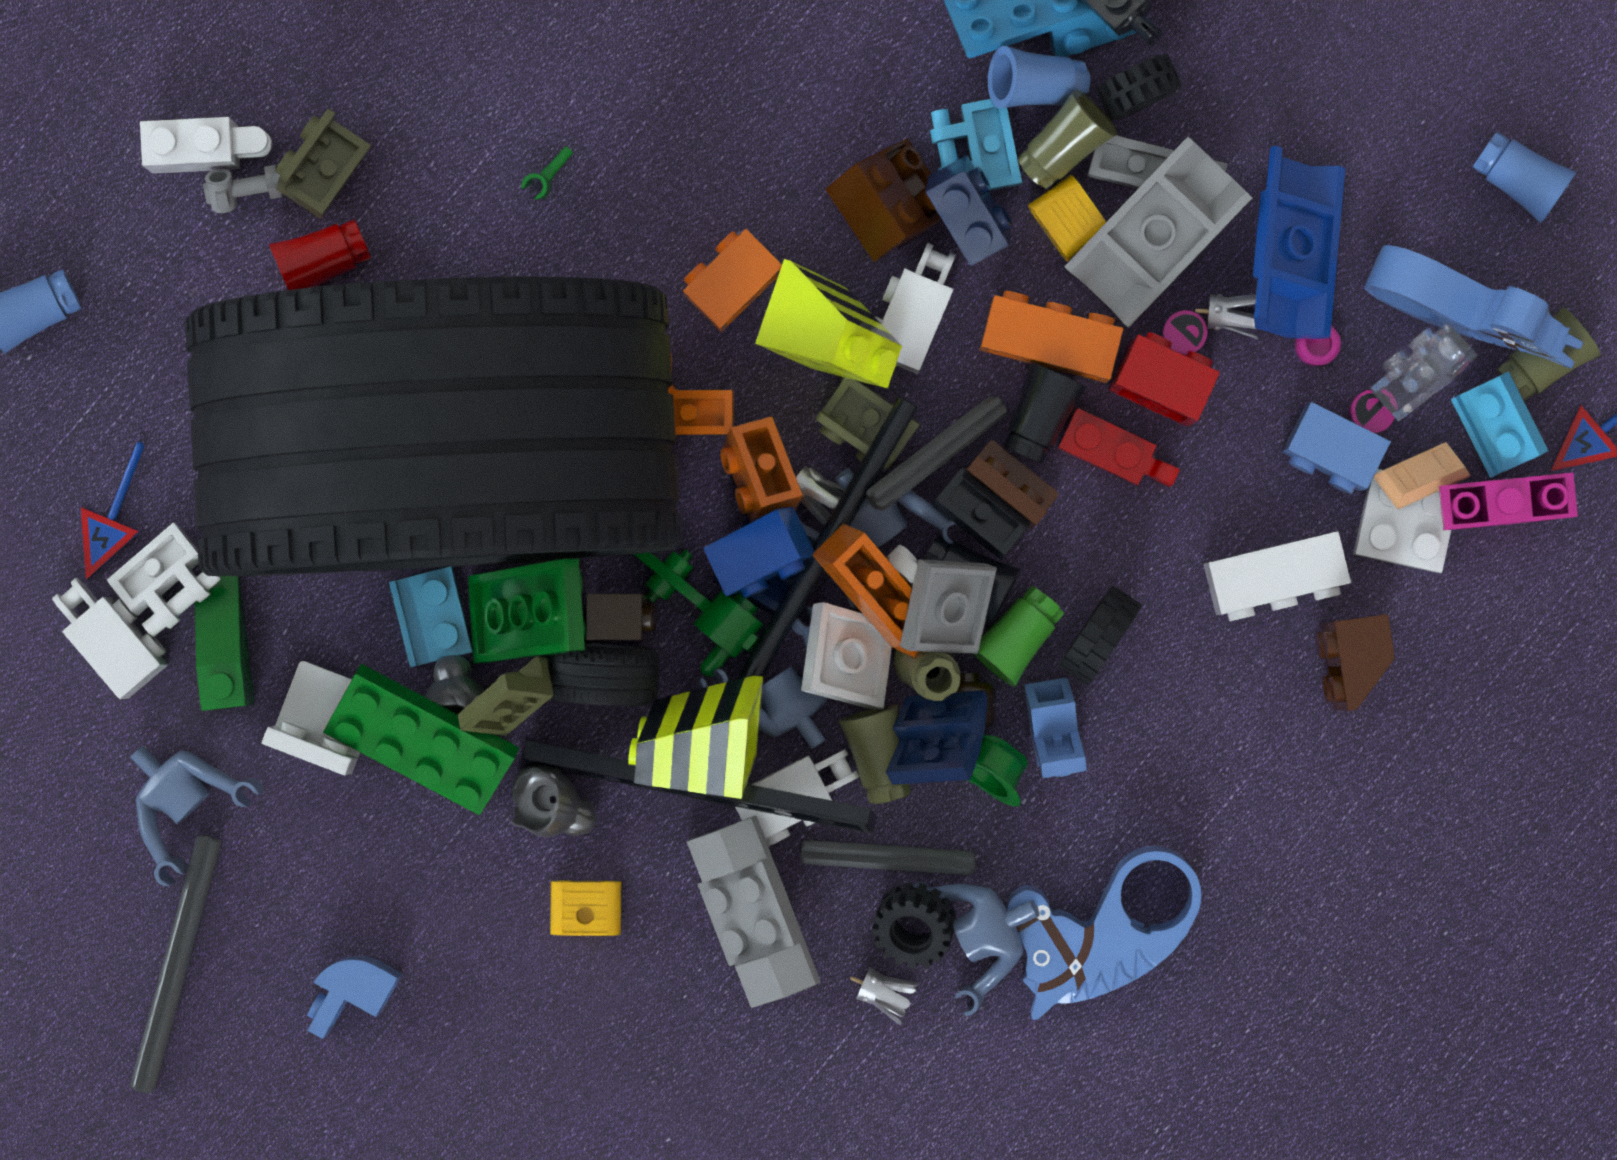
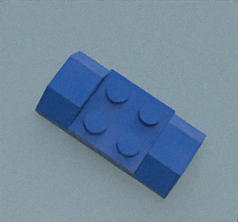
M1270 147L1266 190L1260 193L1253 277L1258 279L1254 312L1256 329L1287 338H1330L1346 168L1341 166H1309L1284 158L1282 147Z

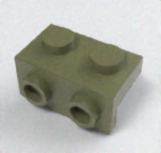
M329 108L321 119L314 115L309 120L300 135V138L305 140L296 153L288 150L275 170L280 175L276 190L320 219L371 147L363 139L334 121L336 113Z
M844 378L815 419L822 424L819 431L838 445H841L844 440L858 449L855 456L862 461L894 405L862 382ZM911 419L885 464V469L888 470L919 427L920 423L915 419Z

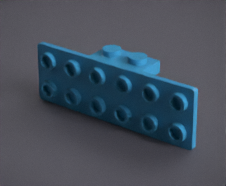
M943 0L968 58H973L997 50L1001 46H1009L1049 32L1051 49L1054 55L1063 57L1079 54L1085 50L1115 40H1121L1126 36L1136 33L1134 30L1118 36L1081 0Z

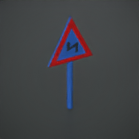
M1580 405L1550 472L1616 458L1617 447L1605 433L1617 425V413L1599 427L1582 405Z
M141 441L137 442L108 517L81 507L86 580L90 579L141 532L116 521L144 449V443Z

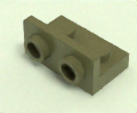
M536 656L519 672H509L499 676L496 682L482 694L476 696L474 701L458 714L460 730L504 736L509 734L554 696L547 658Z

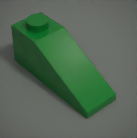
M220 576L221 580L209 589L211 594L201 603L197 600L195 601L196 671L201 711L255 705L240 576Z

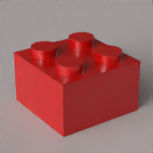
M1148 332L1146 337L1137 335L1129 343L1108 391L1186 427L1196 423L1202 414L1220 371L1211 368L1213 361L1199 353L1188 351L1187 355H1182L1171 350L1172 342L1162 336Z

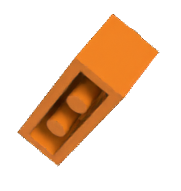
M1004 291L1003 297L994 295L979 351L1029 364L1033 362L1045 368L1104 383L1111 379L1123 332L1122 327L1114 326V318L1098 313H1089L1088 319L1071 315V307L1055 302H1047L1045 308L1028 304L1030 297L1012 291Z
M842 524L812 556L892 648L914 658L920 651H909L900 647L912 588L864 532Z

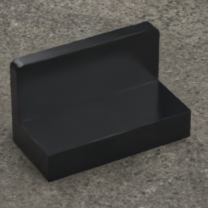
M962 467L932 503L934 507L1000 560L1004 558L1031 524V522Z

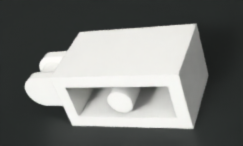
M230 117L140 121L142 166L153 174L240 169V158L264 157L272 149V140L263 129L257 126L238 127Z
M927 243L915 273L904 268L900 279L894 276L891 277L882 299L890 303L883 319L875 316L902 345L896 366L915 374L919 373L953 292V289L945 286L944 283L956 254L950 252L949 256L932 250L934 245ZM925 266L941 272L938 282L921 276Z
M75 578L71 581L72 587L62 596L57 593L52 597L56 606L71 622L62 632L119 699H129L169 665L162 657L166 650L149 633L143 635L133 623L137 616L127 608L121 598L116 602L111 597H102L98 600L81 580ZM84 600L90 608L79 616L74 608Z
M844 749L816 764L807 755L751 785L833 801L829 794L830 792L860 776L857 770L852 772L845 758L848 753ZM830 766L836 781L825 786L818 771ZM735 807L741 820L757 816L768 847L790 836L787 827L801 821L799 819ZM803 820L806 827L814 823Z

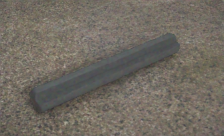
M998 396L987 397L874 484L866 493L871 506L876 510H886L1002 420L1007 414V408Z
M804 840L801 845V862L804 864L969 876L973 875L975 871L976 856L972 851Z

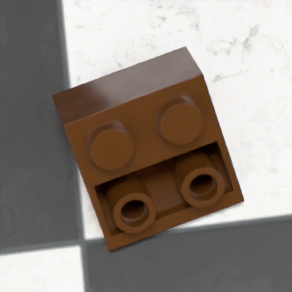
M908 138L857 162L825 188L873 262L900 249L942 221V218L926 194L928 177L931 173L924 164L921 155L914 149Z
M1388 614L1321 623L1322 632H1316V646L1319 658H1326L1328 676L1322 677V686L1326 702L1333 703V710H1357L1394 661L1395 656Z

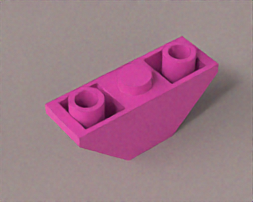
M1573 472L1439 486L1443 530L1481 528L1578 517Z

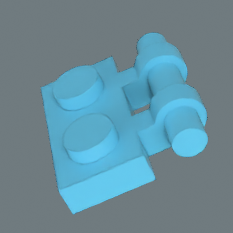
M991 99L962 104L963 122L952 125L948 109L931 112L934 129L930 130L932 144H937L941 168L938 170L958 160L954 141L967 138L971 162L975 168L980 167L986 175L991 186L990 191L1022 184L1007 108L999 109L995 107Z

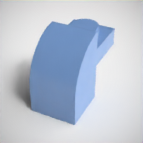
M1068 677L1024 684L1033 748L1037 766H1040L1042 778L1064 777L1072 773L1087 771L1085 754L1078 732L1075 701Z
M350 956L333 963L323 970L314 981L315 984L329 992L327 996L319 993L307 1014L313 1021L307 1031L324 1039L330 1034L347 1002L377 1017L382 1013L403 974L383 962L368 956Z

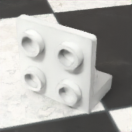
M301 661L297 667L275 726L267 727L261 744L344 776L352 774L360 752L323 733L352 679L312 663Z

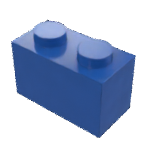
M794 507L776 509L703 548L725 596L742 593L744 599L768 588L766 580L778 574L781 580L801 572L805 569L803 561L812 557V554L815 552Z

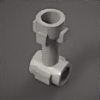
M275 165L264 167L265 175L232 180L231 172L226 169L210 171L205 176L206 183L203 184L206 202L211 204L214 212L228 213L237 207L236 197L268 192L270 199L281 198L282 193L276 190L280 175L275 172Z

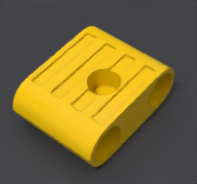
M1069 175L1028 204V208L1036 221L1067 262L1106 223V220L1073 175Z
M551 881L550 934L564 936L621 935V881Z

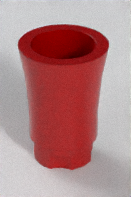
M355 219L340 225V227L336 223L313 233L269 244L288 290L317 287L338 275L356 269L355 264L371 259Z

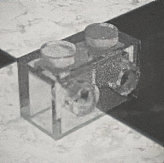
M1449 322L1435 333L1429 327L1422 331L1408 344L1412 349L1408 354L1402 348L1382 364V367L1387 372L1369 388L1398 422L1449 384L1478 356Z

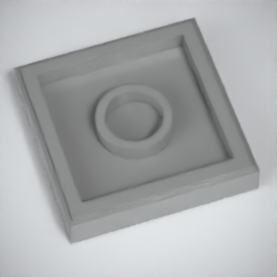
M919 559L900 647L909 651L978 654L997 568L986 563Z

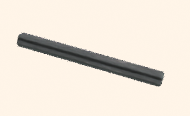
M198 835L194 844L130 1082V1087L138 1092L151 1093L155 1090L221 846V840L210 835Z

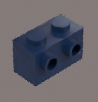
M966 155L929 175L926 194L969 265L972 266L1009 246L1013 223L1002 204L997 205L989 192L991 186L980 167L975 168Z

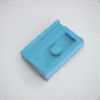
M1509 371L1451 399L1490 478L1549 451Z
M452 566L389 582L410 668L436 662L441 657L450 655L460 656L473 652Z

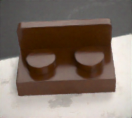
M994 440L987 443L966 469L967 472L1031 522L1030 528L1035 527L1048 512V508L1058 497V492Z

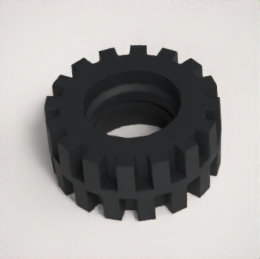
M1164 53L1136 64L1126 71H1122L1117 76L1100 84L1096 90L1111 121H1116L1155 104V102L1175 93L1183 85L1169 55Z
M912 882L905 883L902 890L898 885L893 887L890 894L886 893L876 912L872 927V936H876L874 943L877 948L884 947L882 955L887 959L891 956L895 957L894 963L902 966L904 961L908 962L909 968L916 969L918 963H921L924 968L929 967L933 960L938 962L942 959L952 941L954 934L953 923L956 917L955 910L949 909L951 902L947 897L939 898L941 891L936 888L931 892L926 890L927 884L919 883L918 888H914ZM905 916L919 918L926 922L931 932L921 935L910 933L901 927L897 919Z

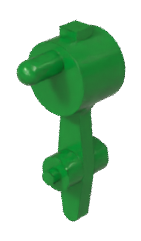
M685 549L680 555L672 551L664 562H661L650 552L634 554L655 572L645 584L651 589L646 596L653 603L659 597L667 601L677 590L703 611L693 625L717 644L700 665V672L703 676H714V669H720L730 656L736 659L744 648L751 652L759 641L755 634L764 625L753 616L758 609L747 599H744L740 593L735 594L731 598L725 596L722 590L717 593L711 602L685 581V578L694 569L688 563L693 555Z

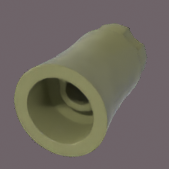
M1073 90L1057 114L1028 144V149L1018 157V162L1032 181L1048 189L1057 179H1062L1096 148L1116 136L1117 130L1107 114L1091 98L1081 91Z
M1561 307L1553 318L1565 327L1570 328L1568 333L1583 342L1581 349L1565 346L1563 352L1575 362L1572 369L1518 350L1509 355L1510 360H1507L1496 369L1499 375L1509 371L1524 402L1535 393L1540 394L1555 381L1577 367L1601 356L1599 348L1586 329L1564 307Z
M898 650L895 651L894 669L896 675L903 684L916 690L922 697L933 701H943L944 698L957 692L960 685V669L954 660V653L920 651L913 658ZM937 667L933 674L927 675L931 669Z
M896 704L886 705L884 709L860 711L838 720L849 743L862 787L866 788L870 804L890 802L911 794L910 784L893 785L886 774L887 767L900 741L893 729L899 714L898 705Z

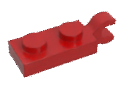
M1079 408L1076 409L1058 447L1059 450L1136 486L1139 485L1142 476L1145 475L1171 488L1180 472V469L1152 458L1157 447L1156 444Z

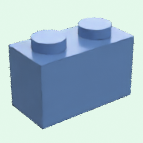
M1310 402L1304 406L1282 453L1291 457L1288 462L1291 466L1311 475L1316 469L1330 476L1328 484L1345 493L1352 494L1354 489L1358 491L1368 489L1391 441Z

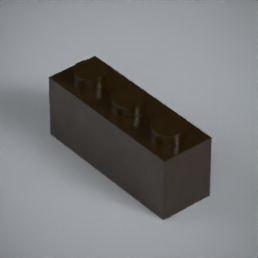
M587 594L586 640H648V631L656 632V605L648 604L646 595Z

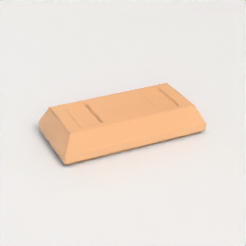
M1444 442L1375 473L1373 478L1397 509H1401L1438 492L1439 486L1456 484L1469 478L1470 474L1447 442Z

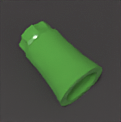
M1031 586L1023 597L1017 598L999 620L982 635L978 654H971L999 679L1012 687H1016L1026 667L1041 645L1055 630L1054 625L1064 615V612L1050 597L1036 587Z

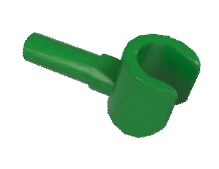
M565 146L540 174H528L523 179L522 190L527 189L531 182L538 178L543 184V189L534 200L545 199L551 192L552 185L550 181L571 157L573 152Z

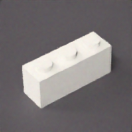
M1338 531L1204 564L1216 615L1227 613L1229 621L1254 616L1253 607L1267 603L1271 604L1272 611L1298 605L1296 596L1312 592L1315 600L1341 594L1339 586L1351 583Z

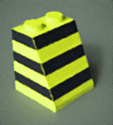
M784 259L755 344L808 368L888 389L902 345L846 287L790 260Z
M744 677L654 700L648 717H641L637 738H632L628 762L629 765H635L634 783L742 799L757 755L763 677Z

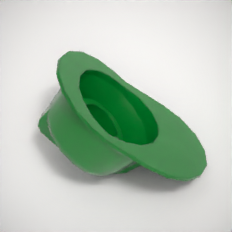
M983 735L971 780L966 781L978 786L981 790L1004 804L1013 807L1019 806L1021 799L1015 790L1028 761L1022 753L1005 740L996 736Z

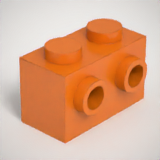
M747 229L740 235H737L734 231L728 234L715 248L719 255L708 266L703 262L699 263L683 280L688 285L683 290L684 296L721 333L778 277L782 264Z
M773 417L731 427L723 448L720 450V458L724 471L728 475L732 474L737 486L735 498L742 514L747 513L751 523L776 509L794 507L796 510L803 495Z

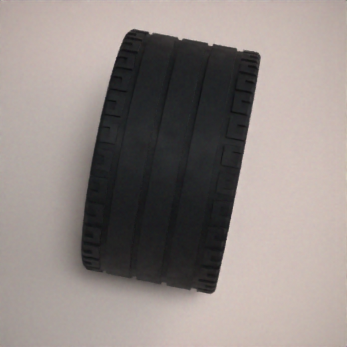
M539 276L463 277L382 281L293 289L232 298L207 304L193 310L185 319L186 351L191 353L192 356L187 360L189 407L190 411L195 412V418L190 420L193 470L198 471V478L194 480L196 528L202 530V538L197 540L199 569L207 576L319 574L549 561L676 549L682 542L680 513L676 512L675 503L679 502L677 454L673 453L671 448L672 445L676 444L673 395L668 393V388L672 386L670 336L665 334V330L669 328L667 296L655 286L625 280Z

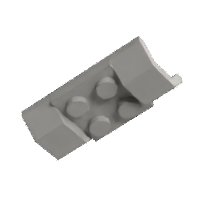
M1187 137L1064 267L1098 296L1129 328L1253 197L1190 137Z
M757 816L749 817L722 829L686 840L702 882L697 884L728 965H735L750 1007L753 1008L783 999L820 983V978Z

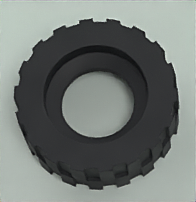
M1112 585L1086 621L1058 666L1088 686L1133 622L1142 604Z

